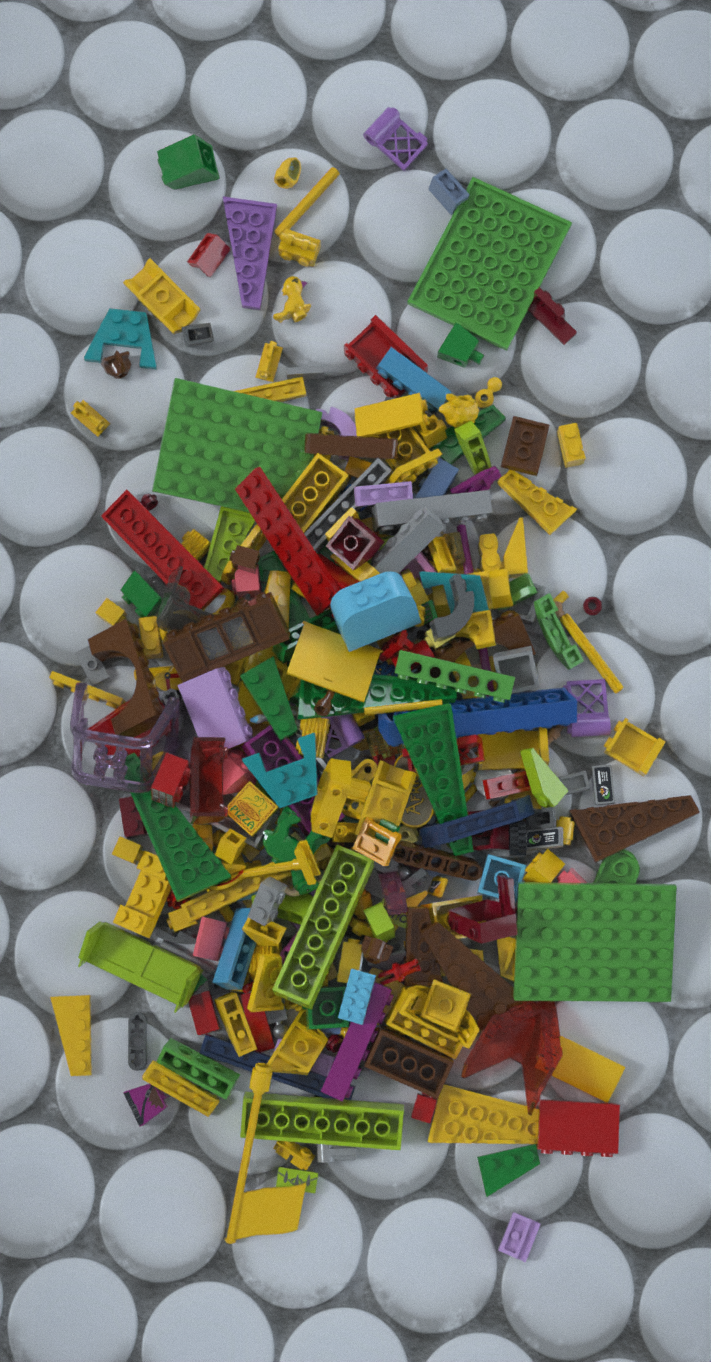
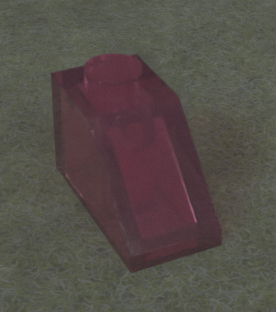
M398 871L378 875L388 916L408 912L405 890Z

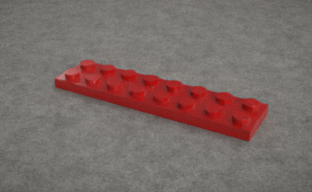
M257 467L235 490L318 616L331 606V600L340 591V588L261 467Z
M127 489L101 515L111 528L197 616L225 589Z

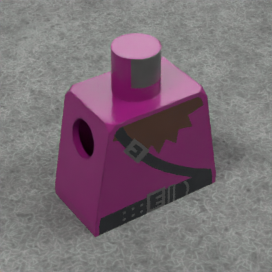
M151 1084L123 1092L139 1127L145 1125L168 1107L165 1099L170 1097V1095Z

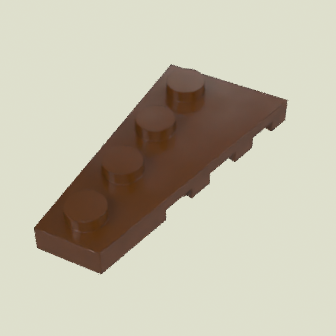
M407 907L406 956L404 963L417 959L419 962L417 965H420L421 970L405 976L404 986H431L434 979L443 982L440 965L420 932L431 925L427 907Z

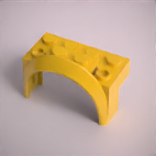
M422 985L408 988L403 986L384 1020L386 1025L455 1060L463 1046L468 1049L471 1047L480 1029L473 1016L467 1010L464 1013L458 1032L441 1025L438 1027L415 1015L421 1016L430 988Z

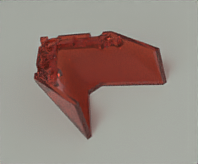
M526 1001L500 1015L498 1013L492 1016L464 1062L461 1077L465 1079L508 1059L516 1061L522 1065L528 1115L532 1116L563 1056L555 1001Z

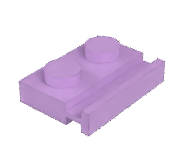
M513 1212L498 1251L526 1263L541 1224Z

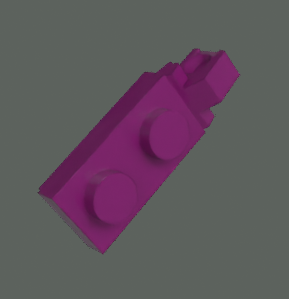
M493 466L472 476L450 489L452 494L489 490L494 481L502 476L498 468Z

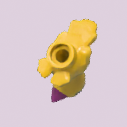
M295 276L288 277L285 280L282 292L283 296H288V299L285 302L284 310L273 314V319L279 323L290 318L294 322H299L307 316L306 313L309 312L311 304H305L301 297V292L307 284L306 281H301Z

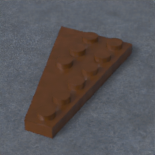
M687 795L661 800L654 799L644 802L613 804L595 808L589 807L579 810L572 809L569 810V813L594 862L597 863L698 815L700 811L692 796Z
M438 921L420 931L450 984L471 994L466 1010L473 1016L480 1029L479 1032L529 1002L514 1001V987Z

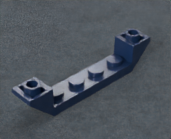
M530 795L510 800L511 802L451 821L420 828L419 832L423 846L427 848L449 843L527 818L535 814Z

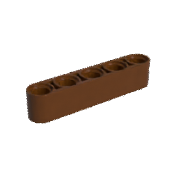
M305 433L304 453L397 459L398 439Z
M400 840L395 850L403 848L402 852L399 854L393 853L392 859L396 862L470 881L480 879L483 873L481 866L473 858L462 855L454 856L450 852L430 847L424 848L423 845ZM415 853H421L419 858H413ZM433 858H440L437 863H431ZM458 862L456 867L450 868L451 863ZM476 867L474 872H468L469 868Z

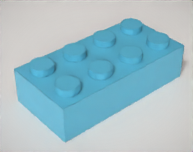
M351 969L338 1018L363 1025L376 975Z

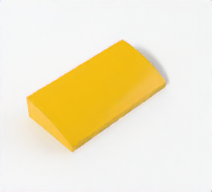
M551 1032L535 1067L606 1103L611 1098L625 1069L624 1066L555 1032Z

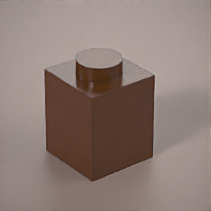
M237 545L236 550H232L229 561H232L233 568L255 574L260 559V552Z

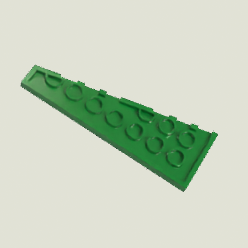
M373 674L364 702L336 692L331 700L332 709L328 716H320L315 712L314 707L318 700L325 697L328 689L300 679L298 719L364 713V708L430 700L441 699L442 704L455 703L457 692L455 691L456 687L448 686L447 689L436 687V683L431 681L426 685L418 683L417 678L405 680L396 676Z
M447 703L394 715L395 725L439 824L467 816L468 812L451 704ZM471 836L448 843L454 856L474 852Z
M132 753L116 760L177 902L231 879L230 873L176 805L172 808L152 800L151 787L155 779L137 755Z

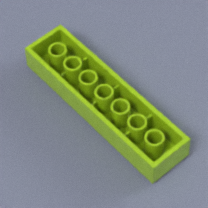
M336 845L272 989L275 995L312 1010L375 866L372 859Z
M245 1092L243 1096L240 1138H246L254 1096L253 1092ZM264 1093L261 1099L254 1139L401 1151L404 1104L345 1099L342 1102L333 1098Z

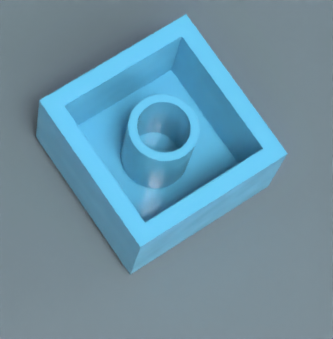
M488 854L477 894L499 900L497 876L504 875L514 879L516 903L518 882H522L526 865Z

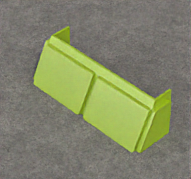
M101 921L86 932L78 956L80 959L78 967L88 962L176 1004L175 1013L189 1002L203 972L201 966L161 947L153 946L150 942L112 924Z

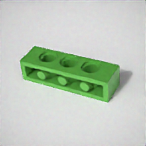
M172 1038L163 1046L157 1059V1063L226 1100L232 1093L241 1075Z

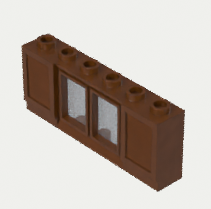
M262 592L256 595L255 599L250 601L243 600L237 603L236 607L231 609L226 607L220 610L217 615H207L200 622L195 624L190 622L181 630L177 631L174 629L166 633L163 645L183 683L290 639V631L271 592L267 594Z

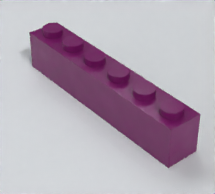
M376 981L374 982L364 1023L361 1025L351 1022L321 1092L342 1102L345 1097L349 1099L353 1087L350 1086L353 1078L357 1080L361 1072V1068L358 1066L361 1060H366L370 1051L366 1049L369 1041L373 1043L378 1033L375 1031L377 1023L382 1024L386 1015L383 1009L385 1005L389 1006L394 995L391 994V988Z

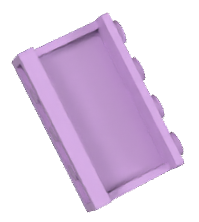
M225 667L214 669L178 685L206 758L253 738L252 728L246 721L245 711L240 706L238 693L233 688L230 681V673Z

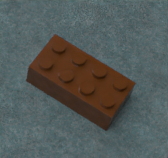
M380 1026L375 1040L371 1044L368 1056L364 1061V1067L438 1099L454 1064L453 1058Z

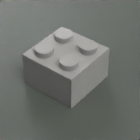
M532 646L493 653L496 673L515 677L512 693L539 688Z

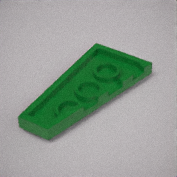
M491 405L479 411L474 425L479 429L484 439L506 421V417L494 405ZM453 426L445 430L446 439L431 447L432 450L439 449L442 453L440 458L451 465L464 455L454 430L456 427Z

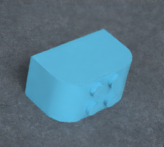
M383 572L343 588L331 600V610L336 625L349 652L421 623L416 603L402 576L396 572Z

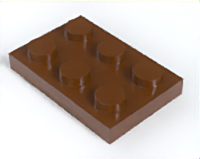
M513 416L500 467L537 476L550 425Z

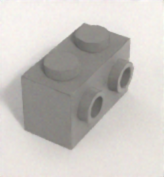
M272 877L262 881L248 918L264 926L271 921L273 922L278 915V907L285 897L284 892L287 885Z

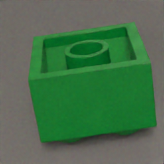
M136 571L132 572L121 588L123 594L121 598L128 605L132 603L136 609L134 611L140 618L152 617L165 606L161 597Z

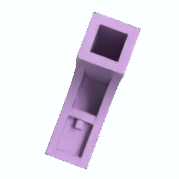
M334 407L330 408L329 414L322 409L315 410L322 412L320 425L335 429L339 435L357 436L356 425L343 411ZM339 456V459L347 461L350 456Z

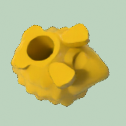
M449 393L446 394V399L449 402L441 405L439 412L445 416L447 424L457 428L469 421L475 423L479 413L476 400L470 395L456 396Z

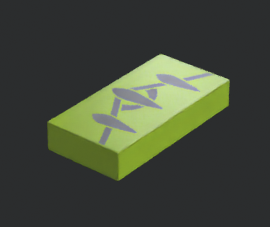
M279 1167L276 1187H290L306 1182L305 1192L316 1193L318 1172Z

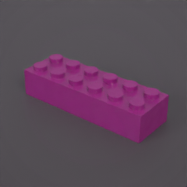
M271 725L241 746L247 756L260 753L266 771L303 759L288 738L280 741ZM315 796L288 805L301 818V821L296 824L306 837H308L312 830L311 811ZM342 812L338 821L345 817Z

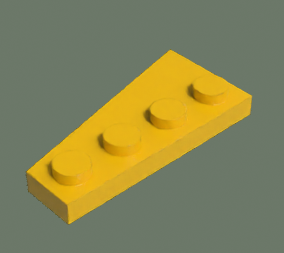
M91 995L50 997L70 1075H92Z

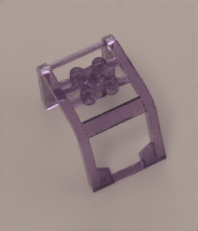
M76 683L70 721V731L73 735L74 744L71 772L74 779L86 785L134 793L150 791L165 754L176 755L178 751L179 699L169 697L161 716L148 736L133 738L87 730L88 718H84V705H86L88 698L87 683ZM171 720V732L166 737L164 752L152 772V746L156 744ZM86 741L97 743L93 759L96 761L93 770L94 774L82 771V754ZM105 745L116 746L114 755H107L108 749ZM124 748L141 749L140 782L125 780L128 770L125 761L128 753ZM108 768H114V778L105 776Z

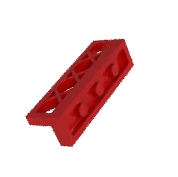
M475 734L456 738L458 752L462 754L459 758L460 766L485 761L481 737ZM478 747L479 757L470 758L467 756L471 748ZM402 749L403 757L408 760L409 771L417 773L414 770V765L407 749Z

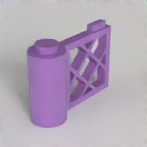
M387 107L363 133L364 138L369 144L377 147L403 171L428 145L426 142L427 138L420 131L417 134L402 121L399 111L394 107ZM400 126L406 131L407 137H397L396 131ZM417 140L421 144L420 148L410 149V141ZM387 141H394L395 150H387L383 145ZM397 141H407L408 149L398 150ZM408 153V161L403 164L398 159V154Z
M605 679L567 681L563 687L585 708L582 714H577V723H570V725L566 726L567 734H570L571 737L610 735L611 725L608 714ZM592 685H601L602 692L598 696L589 690ZM571 686H579L584 691L577 697L572 693ZM586 692L594 698L589 706L580 700ZM597 701L603 706L604 712L596 713L591 707Z
M352 714L322 717L329 719L331 724L325 747V753L329 758L365 739ZM331 737L338 738L342 746L336 750L328 748Z

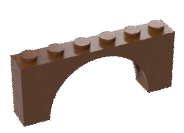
M508 610L503 612L500 617L492 619L496 644L505 646L508 650L532 646L533 655L536 654L521 617L517 612ZM457 637L452 639L449 644L441 646L436 650L434 649L433 654L436 659L455 663L458 657L464 651L474 646L475 643L469 638ZM421 666L415 669L416 673L421 671ZM432 667L429 672L432 678L439 677L440 669Z
M127 619L87 639L92 655L101 662L110 658L124 657L130 659L134 664L137 676L134 694L128 705L111 719L115 735L125 742L165 721L163 716L164 709L158 700L159 692L153 684L154 676L149 671V660L144 655V644L138 635L140 633L139 628L135 623H131Z

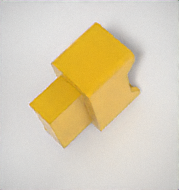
M409 568L401 571L400 573L416 606L429 601L418 577L414 579Z

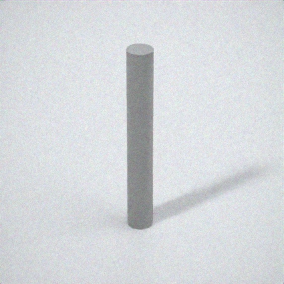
M165 940L160 945L163 949L201 966V969L209 974H212L215 969L213 966Z

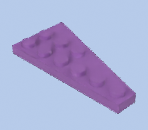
M223 197L242 308L261 310L277 204Z

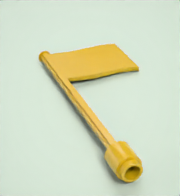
M256 1063L252 1069L249 1088L253 1090L254 1096L227 1237L224 1238L228 1244H234L237 1239L250 1236L284 1234L298 1230L306 1182L290 1187H267L244 1192L262 1095L269 1091L272 1078L271 1066L266 1063Z

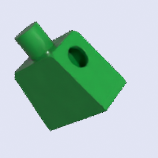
M456 322L439 348L437 358L465 368L470 360L480 365L485 355L477 351L479 340Z

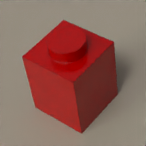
M417 1093L411 1118L430 1124L437 1100L425 1093H422V1095Z

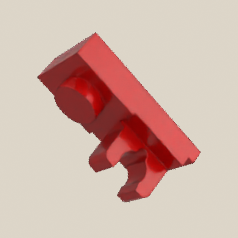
M402 630L385 642L381 648L383 652L380 653L378 659L384 662L389 658H393L400 650L411 651L414 643L407 639V631Z

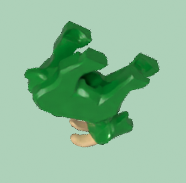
M288 806L283 808L278 818L276 829L274 831H263L265 835L263 845L267 853L273 857L271 860L275 864L296 859L294 851L299 841L289 835V828L292 824L300 822L301 818ZM311 830L305 840H307L314 855L316 850L331 838ZM291 870L294 888L291 889L287 886L284 893L288 896L307 894L317 890L319 882L316 880V884L308 885L302 870Z

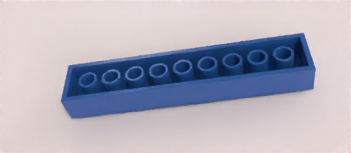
M564 687L512 693L510 700L505 699L504 703L494 701V696L456 700L455 703H450L456 738L475 734L494 735L496 732L502 731L511 733L519 729L532 730L535 727L550 728L552 725L568 726L570 723H577V700ZM416 710L378 714L379 732L388 745L400 746L403 743L393 716Z

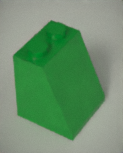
M195 134L157 151V161L163 174L161 176L162 181L173 190L220 179L212 145Z

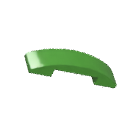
M548 593L534 601L540 628L556 657L568 670L582 663L584 660L576 644H570L555 614L558 608L551 594Z

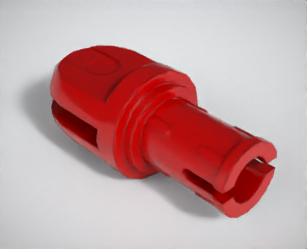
M414 959L402 965L397 962L393 963L392 968L380 972L378 978L392 973L394 975L380 981V983L386 985L396 980L398 982L404 981L405 976L421 970L420 965H417L419 963L418 960Z

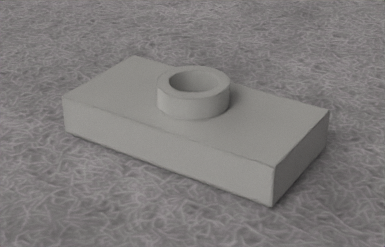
M89 646L75 653L93 687L110 679L102 662L92 655Z

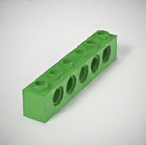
M402 650L399 651L394 672L398 674L397 678L409 680L410 677L417 678L418 683L426 685L431 681L436 683V687L443 689L452 686L456 687V692L464 694L469 690L475 692L474 696L485 698L486 695L494 696V701L502 703L505 702V699L510 700L515 677ZM414 662H418L421 665V671L417 674L412 673L410 669L411 664ZM432 667L440 669L439 677L432 678L429 672ZM453 671L459 674V680L455 683L449 680V674ZM471 676L478 678V685L475 687H470L468 684V679ZM491 680L497 683V689L493 692L487 689V684Z

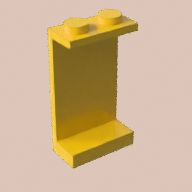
M420 393L354 408L357 436L370 437L420 425L423 433L427 434V425H430L428 415L425 414V411H428L427 402L422 400Z
M538 727V731L496 732L494 735L477 734L482 738L485 761L475 763L478 764V770L525 769L520 752L523 749L534 748L543 761L549 765L547 728ZM477 747V752H474V753L479 757L478 747Z

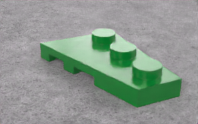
M536 1144L477 1156L486 1197L540 1165Z

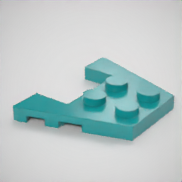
M109 308L84 356V360L86 362L101 363L104 345L141 349L139 367L157 370L146 312Z
M419 572L424 589L441 584L444 585L450 613L452 614L455 601L449 580L453 575L457 574ZM461 574L467 586L465 592L473 591L474 593L472 613L489 610L481 576Z
M315 732L297 739L304 758L266 771L260 753L242 759L243 763L279 808L318 794Z

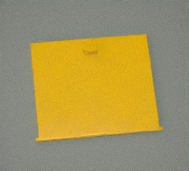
M303 621L302 624L304 626L286 674L364 702L379 655L383 650L365 645L349 652L340 634Z

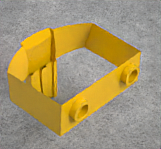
M331 758L323 770L317 787L318 794L315 795L311 811L312 832L332 838L346 798L361 802L366 801L371 784L370 782L351 777V761Z

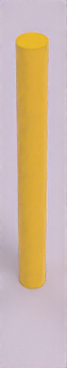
M442 700L364 708V714L366 716L420 710L442 705Z

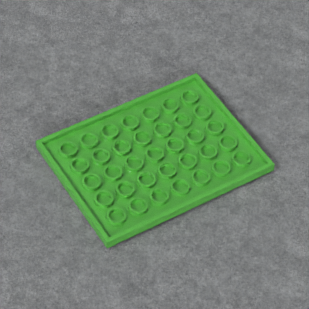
M472 177L466 189L470 195L469 198L457 206L407 304L454 326L457 322L472 335L507 351L534 299V291L541 286L572 226V222Z
M174 378L152 492L250 513L235 488L255 468L261 467L282 499L313 460L314 454L304 453L305 433L319 432L322 412Z
M518 882L516 916L518 933L515 942L514 1001L671 1002L677 886L675 884Z

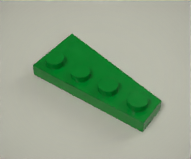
M273 656L240 675L242 682L280 741L298 732Z

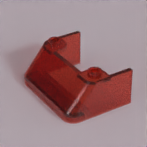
M193 737L190 753V824L223 822L225 817H228V806H224L223 763L224 759H228V747H224L225 737Z

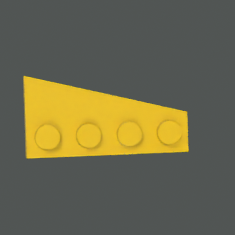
M509 470L497 481V484L549 535L556 531L577 510L575 507H570L563 503V500L553 497L542 487L532 484V481L516 471Z

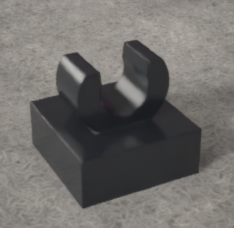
M215 975L207 976L211 996L231 992L212 983Z

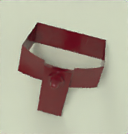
M504 875L497 876L499 902L486 899L450 909V930L481 944L517 935L514 879Z

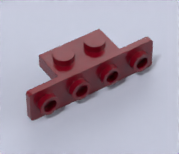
M540 287L534 291V299L528 311L554 337L565 345L577 334V331L565 320L564 307L560 303L556 304L548 291H543Z

